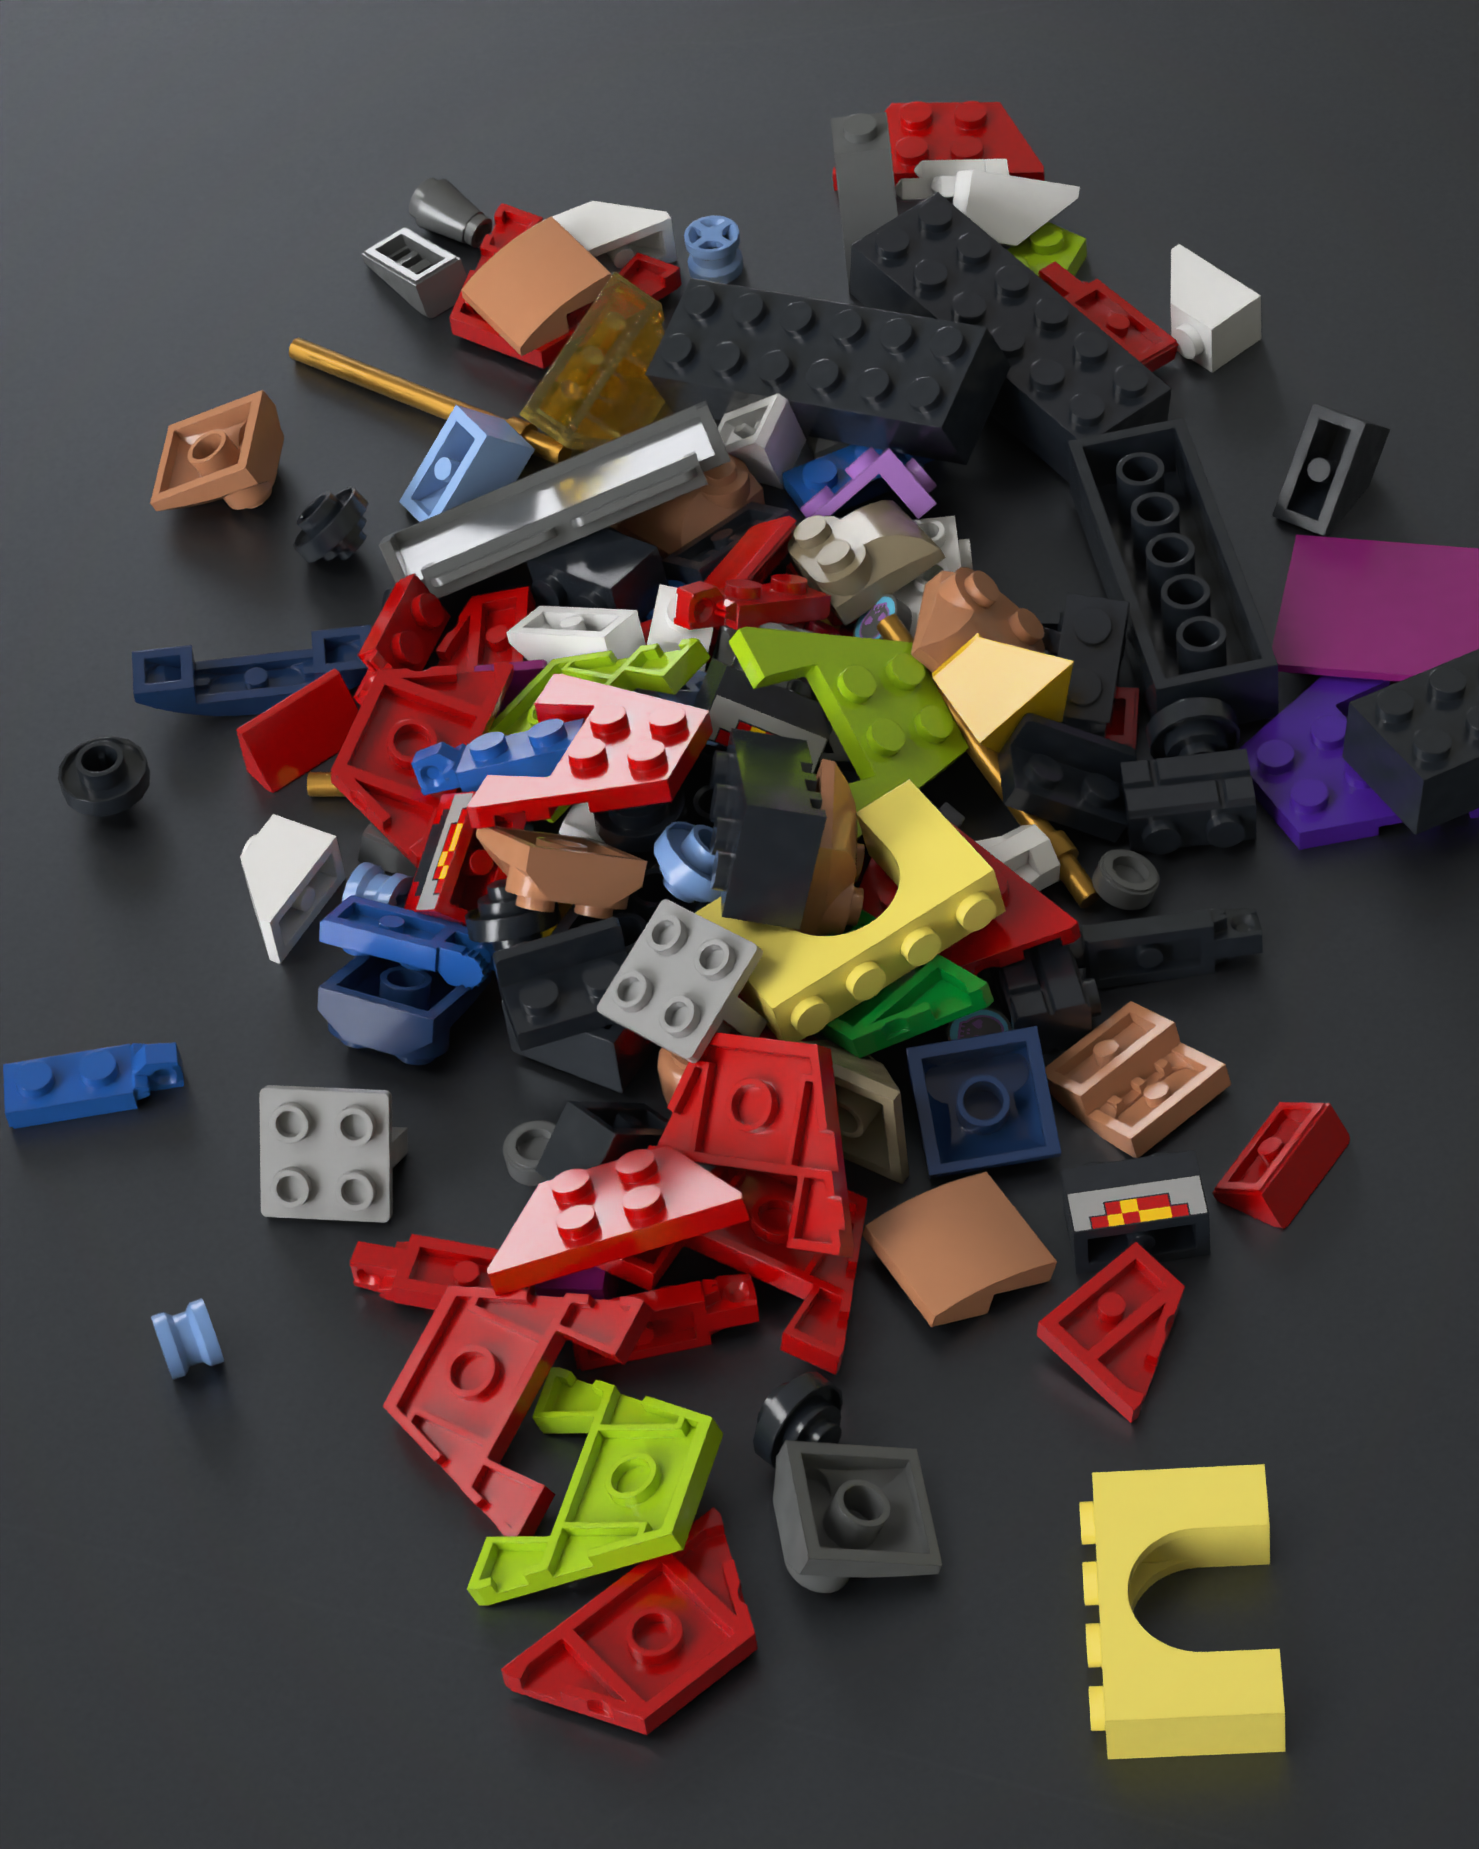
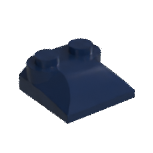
M372 955L356 956L318 987L317 1010L328 1021L329 1032L340 1039L344 1045L360 1049L371 1048L396 1055L399 1060L407 1064L424 1065L433 1062L436 1057L448 1051L450 1027L467 1011L492 980V971L487 973L489 977L479 987L475 986L471 989V987L465 988L463 985H449L438 970L435 972L415 971L401 966L399 962Z
M1037 1026L906 1048L911 1092L915 1102L929 1179L1061 1156Z

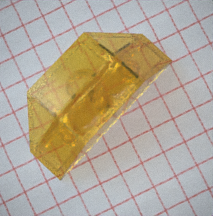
M614 271L520 410L519 415L566 448L580 451H588L651 424L665 403V400L645 375L665 333L662 326L664 315L661 303Z

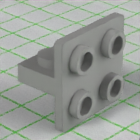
M665 899L660 902L597 1005V1011L611 1021L688 1062L696 1063L716 1032L726 1034L732 1032L736 1035L759 1037L768 1023L765 1018L738 997L760 961L763 951L753 942Z
M267 1085L261 1089L259 1103L262 1215L277 1218L387 1222L393 1215L392 1168L408 1153V1128L392 1127V1094L387 1090Z

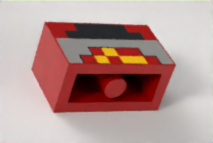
M475 791L443 794L441 796L404 906L405 909L466 926L464 915L470 910L477 908V900L488 894L487 885L507 878V875L489 856L477 839V828H471L467 805L475 795ZM524 812L494 816L496 826L524 830L527 821Z

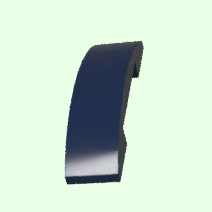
M371 625L311 631L312 649L196 662L192 645L132 651L134 699L136 703L152 708L192 715L241 716L261 714L334 668L340 672L348 690L361 684L368 670L367 666L357 655L371 631Z

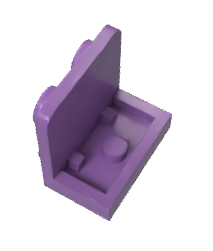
M871 446L845 469L852 478L836 493H833L826 485L800 508V511L806 518L815 515L831 516L873 478L880 474L919 519L937 504L928 494L937 485L915 459L912 458L903 465L890 448H886L881 454H878Z

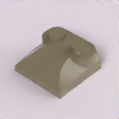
M881 500L868 504L851 512L842 519L821 515L808 517L796 526L793 536L788 542L789 560L798 575L808 580L807 585L810 588L831 595L830 610L845 626L873 608L884 594L892 595L946 558L933 540L893 500Z

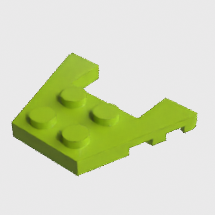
M756 627L739 628L728 641L753 689L805 677L808 680L860 778V781L849 783L856 805V812L909 779L921 790L956 762L969 748L926 667L911 655L912 642ZM859 822L857 840L862 836Z
M689 638L681 640L678 645L681 650L663 652L659 644L656 643L642 645L629 658L617 659L612 650L552 659L494 719L488 733L502 732L506 736L528 731L536 725L538 718L534 703L553 674H565L629 691L640 688L676 695L711 657L699 639ZM571 805L558 806L552 818L546 820L554 823Z
M551 1367L532 1418L543 1434L588 1433L551 1535L486 1537L467 1587L468 1592L479 1606L492 1605L682 1551L723 1437V1432L711 1416L649 1396H645L641 1401L620 1394L615 1385L597 1379L593 1384L577 1380L570 1370Z

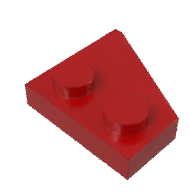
M1135 1242L1038 1322L1037 1336L1124 1418L1132 1423L1139 1417L1182 1302L1185 1286L1142 1246Z

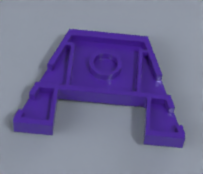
M1322 675L1239 748L1247 750L1256 800L1299 850L1378 836L1379 827L1403 823L1392 809L1342 758L1349 702L1390 686V681ZM1479 808L1469 812L1470 818L1479 817Z

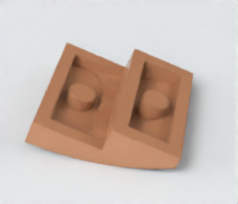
M550 216L501 248L470 278L461 291L463 299L520 356H523L568 333L567 314L614 291L611 273Z
M1132 1001L1045 1067L1050 1094L1095 1133L1134 1158L1141 1157L1231 1085L1226 1064L1181 1043L1175 1022Z
M987 1172L946 1183L913 1197L865 1225L862 1234L931 1327L987 1314L994 1294L1049 1282L1057 1264L1053 1255Z

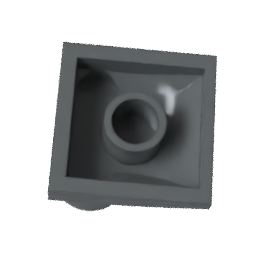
M785 1440L776 1457L773 1505L786 1568L800 1585L815 1592L832 1593L846 1586L851 1577H898L939 1573L942 1568V1561L917 1449Z

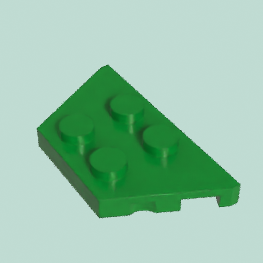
M861 910L857 925L855 927L846 925L843 934L860 929L876 918ZM937 954L927 964L916 967L883 988L873 998L859 1003L832 1020L817 1033L856 1057L862 1058L984 1009L994 1002V999L986 981Z

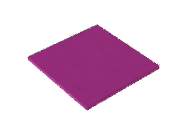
M1296 535L1272 644V650L1278 663V672L1400 682L1479 649V548Z

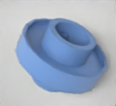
M672 822L654 843V855L660 865L665 887L673 896L684 902H713L721 897V891L711 889V876L715 855L710 854L713 828L705 825H693L687 822Z

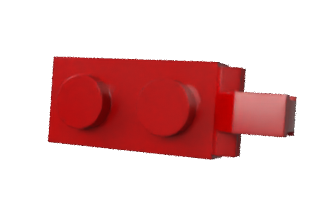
M1056 261L1039 270V277L1151 372L1175 359L1179 345L1177 340L1099 279H1095L1090 283L1081 282Z
M415 573L400 579L395 584L357 655L368 668L353 697L360 706L378 670L408 668L412 671H423L451 617L439 599L429 592L428 588Z
M790 574L772 575L771 583L760 584L751 580L731 579L725 581V588L722 589L698 581L677 588L676 594H678L674 624L689 630L727 626L738 630L743 627L759 628L760 625L766 623L792 624L809 622V620H825L830 613L831 595L807 587L808 580L806 578Z
M411 1234L409 1241L397 1242L395 1247L358 1241L350 1260V1266L355 1286L379 1292L381 1298L394 1301L395 1303L435 1310L448 1286L493 1288L487 1268L499 1249ZM535 1285L519 1289L527 1290L532 1295H535L536 1292Z
M750 1273L717 1276L715 1279H703L702 1282L695 1281L676 1286L668 1285L656 1290L625 1296L639 1298L654 1310L627 1362L711 1345L710 1335L725 1328L759 1322L757 1296ZM620 1297L612 1298V1299H601V1300H617V1301H620ZM572 1342L577 1369H581V1371L619 1364L617 1361Z

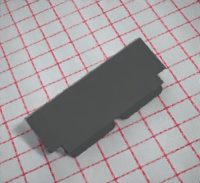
M705 400L385 536L379 543V547L395 583L415 573L428 588L429 592L439 599L705 486L708 483L704 472L731 460Z

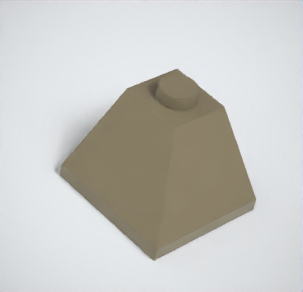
M827 1039L797 1041L831 1049L844 1159L903 1184L909 1176L901 1094L883 1063L874 1060L870 1055L858 1058Z

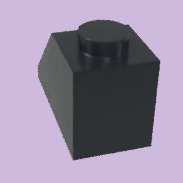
M1313 403L1272 516L1329 537L1369 487L1390 429L1340 410Z
M567 1101L535 1171L547 1180H552L560 1173L570 1169L586 1170L616 1161L630 1151L648 1149L649 1145L657 1146L669 1120L645 1103Z

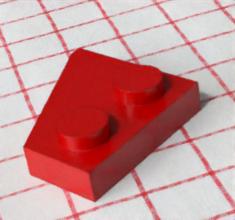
M529 586L472 596L458 616L457 626L446 634L436 649L440 659L437 666L456 665L457 673L474 672V666L494 664V662L528 661L509 643L506 632L535 610L536 602Z

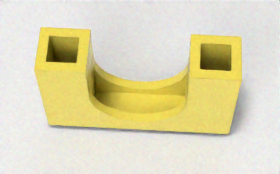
M910 779L856 812L868 854L898 886L897 893L891 904L871 923L846 934L813 936L798 932L792 928L722 917L721 897L695 912V914L753 942L762 949L763 955L739 994L753 1010L768 1021L766 1026L778 1040L797 1042L819 1032L832 1020L859 1003L873 998L889 984L916 967L927 964L937 954L970 933L984 928L991 920L1006 911L994 869Z
M1265 1464L1093 1472V1501L1079 1502L1082 1545L1096 1544L1097 1561L1082 1562L1085 1606L1099 1605L1100 1623L1085 1624L1088 1668L1102 1667L1103 1686H1089L1091 1731H1106L1108 1760L1286 1752L1285 1706L1280 1649L1215 1652L1185 1651L1171 1647L1151 1636L1139 1624L1133 1614L1134 1608L1143 1593L1155 1582L1169 1574L1192 1568L1270 1564V1523Z

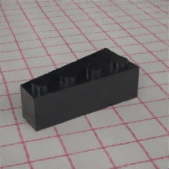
M731 728L726 752L715 751L709 787L714 789L710 821L715 822L710 847V854L715 855L711 876V889L721 891L722 917L800 930L827 819L825 810H821V793L815 792L817 778L816 774L811 773L813 763L807 740Z

